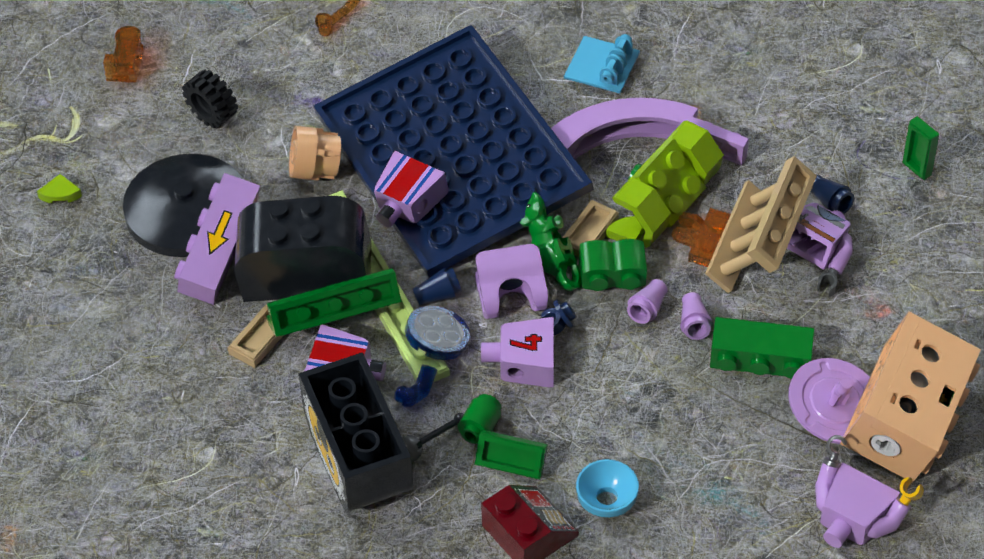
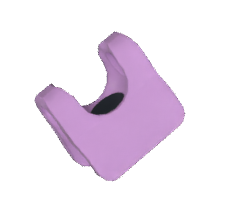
M526 244L487 250L476 255L477 272L475 274V281L485 319L499 317L500 298L509 292H519L525 295L530 302L531 309L534 311L547 309V286L540 251L536 245Z

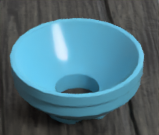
M603 459L592 462L582 469L576 480V493L580 504L585 510L599 517L610 518L626 513L635 504L638 496L639 482L636 474L629 466L616 460ZM603 492H610L617 497V500L613 504L605 505L600 503L597 497Z

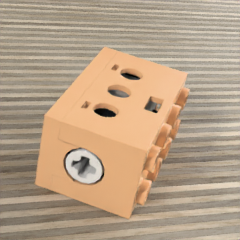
M909 311L885 343L843 436L847 444L844 445L842 441L840 444L902 478L911 477L913 479L912 483L921 472L926 475L932 467L935 457L939 459L948 445V440L944 439L946 432L950 433L958 421L959 415L955 411L957 406L961 407L970 392V389L966 388V384L968 381L972 382L980 368V364L976 360L981 349Z

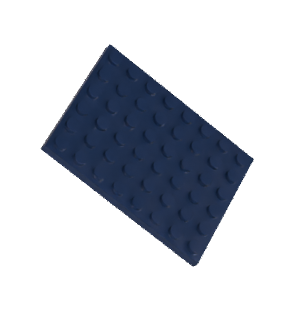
M472 25L313 105L316 115L327 131L338 133V136H340L342 153L375 200V186L394 151L445 172L449 189L447 195L417 223H410L398 218L393 224V227L429 278L444 268L445 270L523 228L520 221L525 217L526 206L533 192H537L542 197L548 215L594 190L592 181Z

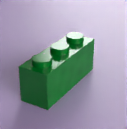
M715 317L710 368L723 371L750 372L757 375L785 376L792 379L801 366L811 361L814 328Z

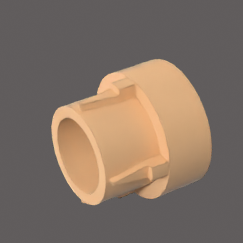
M295 126L289 154L290 178L319 181V178L334 179L339 170L341 157V138L338 136V133L325 132L323 128Z

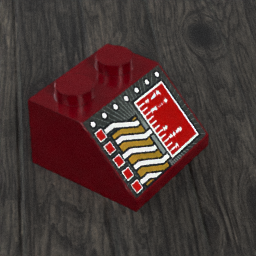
M508 485L481 503L482 526L512 559H545L579 536V531L536 486Z

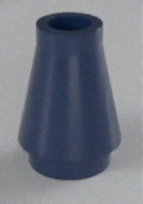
M817 175L810 192L828 210H838L843 214L848 212L854 203V194L851 193V189L848 186Z
M443 268L420 285L412 288L418 305L421 306L426 303L456 298L455 294L462 292L453 268L446 271Z

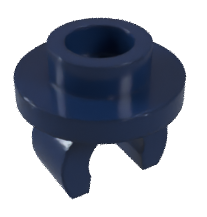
M557 299L553 301L555 308H548L541 314L542 318L554 317V335L562 332L565 325L570 329L575 327L573 320L577 316L567 301L561 303Z

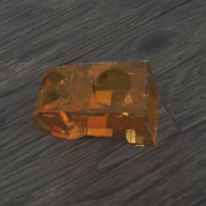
M124 26L115 33L116 47L114 54H105L103 65L106 80L136 83L144 53L141 43V32L135 26Z

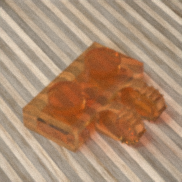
M710 208L705 220L699 215L691 214L690 212H683L678 219L680 226H676L671 235L673 240L679 242V244L682 243L691 247L688 257L689 262L708 267L731 214Z

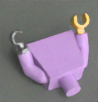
M840 435L831 436L826 445L830 456L824 457L815 484L816 507L822 512L820 522L828 528L823 535L824 540L830 546L840 548L846 539L859 545H864L871 538L877 539L896 531L911 508L909 505L911 500H918L923 496V486L920 484L914 493L908 494L907 488L913 479L906 477L900 483L901 492L843 462L841 464L837 460L839 452L832 449L831 443L833 440L839 439L846 445L847 441Z

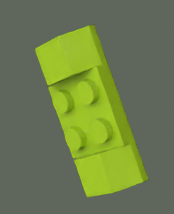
M688 120L683 121L612 197L616 204L632 211L644 228L643 241L645 247H650L667 227H671L706 189L705 185L721 167L724 154L709 131Z

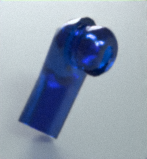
M422 364L416 383L410 388L405 385L399 386L394 394L395 401L402 403L404 407H412L426 398L432 388L437 369Z

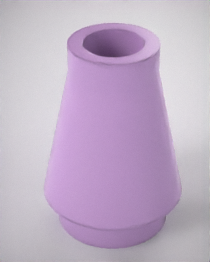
M654 279L649 285L629 298L627 312L632 320L645 324L656 318L662 300L668 291L663 281Z
M695 292L687 293L682 298L683 306L680 328L688 338L700 340L709 335L713 321L702 303L701 296Z

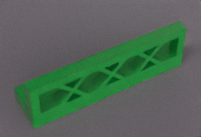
M391 268L267 303L269 315H267L268 325L274 335L279 337L400 303L402 301L396 273Z

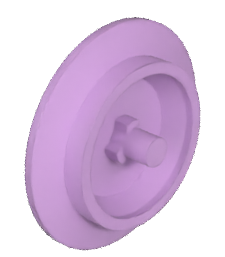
M821 358L812 360L801 366L791 379L788 398L792 412L798 422L808 432L824 441H828L834 435L843 437L870 377L857 366L840 359ZM835 439L832 441V443L840 444L841 440Z

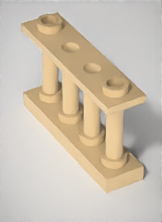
M793 156L786 160L777 183L760 190L751 181H746L705 274L724 291L729 293L732 292L741 269L755 262L760 264L769 273L777 270L817 175Z

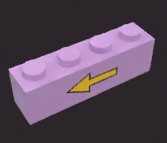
M224 173L220 184L216 182L213 184L209 195V200L212 201L209 209L203 208L197 226L201 228L198 234H192L188 241L186 252L189 255L186 262L180 260L174 276L175 279H178L177 292L214 305L235 256L239 213L248 205L258 202L260 185Z

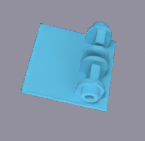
M627 34L617 37L615 44L584 36L564 75V79L621 93L640 54V50L633 49L632 38Z

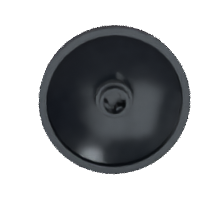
M179 154L158 160L139 172L125 192L123 212L127 228L139 244L155 253L173 257H188L189 253L186 252L188 241L191 235H197L201 228L197 226L203 208L209 209L212 201L209 200V195L215 182L220 184L224 173L243 178L228 163L208 155Z

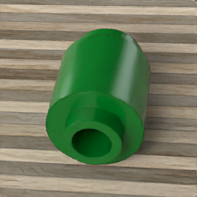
M481 394L471 401L458 423V430L465 441L478 444L479 434L482 430L493 432L501 418L502 409L500 402L495 397Z

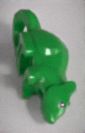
M533 192L526 206L525 217L521 219L520 223L523 227L529 228L532 238L531 244L536 245L540 251L543 272L555 276L558 284L567 291L576 290L582 284L577 260L574 257L570 239L568 237L562 238L558 231L564 227L561 215L554 218L553 215L548 217L542 197L537 192ZM568 266L571 268L572 280H569L566 275Z

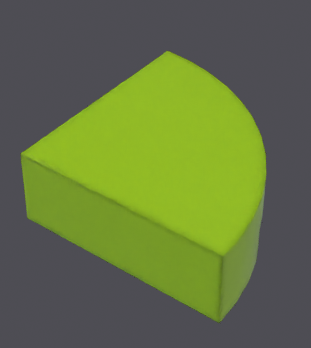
M61 174L37 191L38 198L47 203L65 200L69 203L82 197L81 189Z
M635 216L624 217L616 220L606 229V237L615 241L623 239L639 240L645 230Z

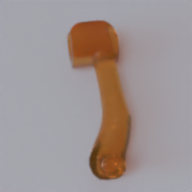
M348 0L331 16L327 13L317 14L315 24L318 27L319 34L329 36L333 31L332 26L350 13L361 0Z

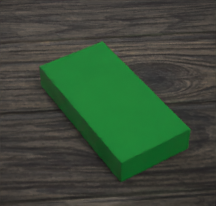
M918 116L909 121L902 163L921 179L926 180L932 176L939 133Z
M482 430L479 434L474 465L540 480L543 475L548 444Z

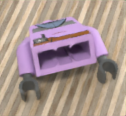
M810 203L804 205L787 249L823 270L829 269L828 272H824L819 276L817 291L819 292L822 284L828 283L832 285L829 291V297H831L837 289V275L842 274L853 252L852 237L848 234L851 224L845 219L842 212L838 210L830 211L817 203Z

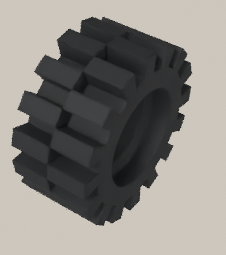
M204 69L182 87L184 92L182 94L183 97L187 98L185 100L186 104L192 107L190 109L193 114L196 113L200 121L204 120V124L206 126L210 125L211 128H218L237 113L238 105L235 104L237 100L236 97L231 95L233 93L231 88L227 89L225 86L227 83L224 80H219V75H213L212 71Z

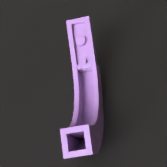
M626 98L602 102L571 114L551 128L575 160L594 147L618 139L630 137L667 139L686 120L708 130L724 154L723 159L741 166L747 158L749 138L741 136L739 133L728 131L708 121L698 119V108L656 98Z

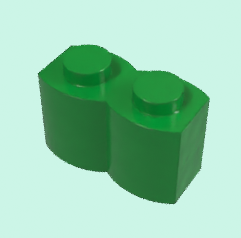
M623 239L612 243L603 240L580 243L579 264L582 288L594 291H602L612 287L633 290L646 285L647 265L644 241Z

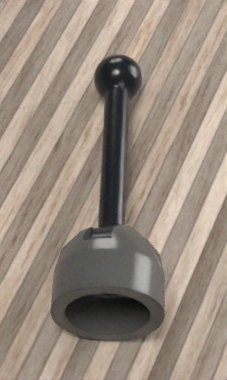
M457 413L453 420L420 439L413 435L403 436L402 438L411 456V463L421 456L423 444L458 425L464 413Z

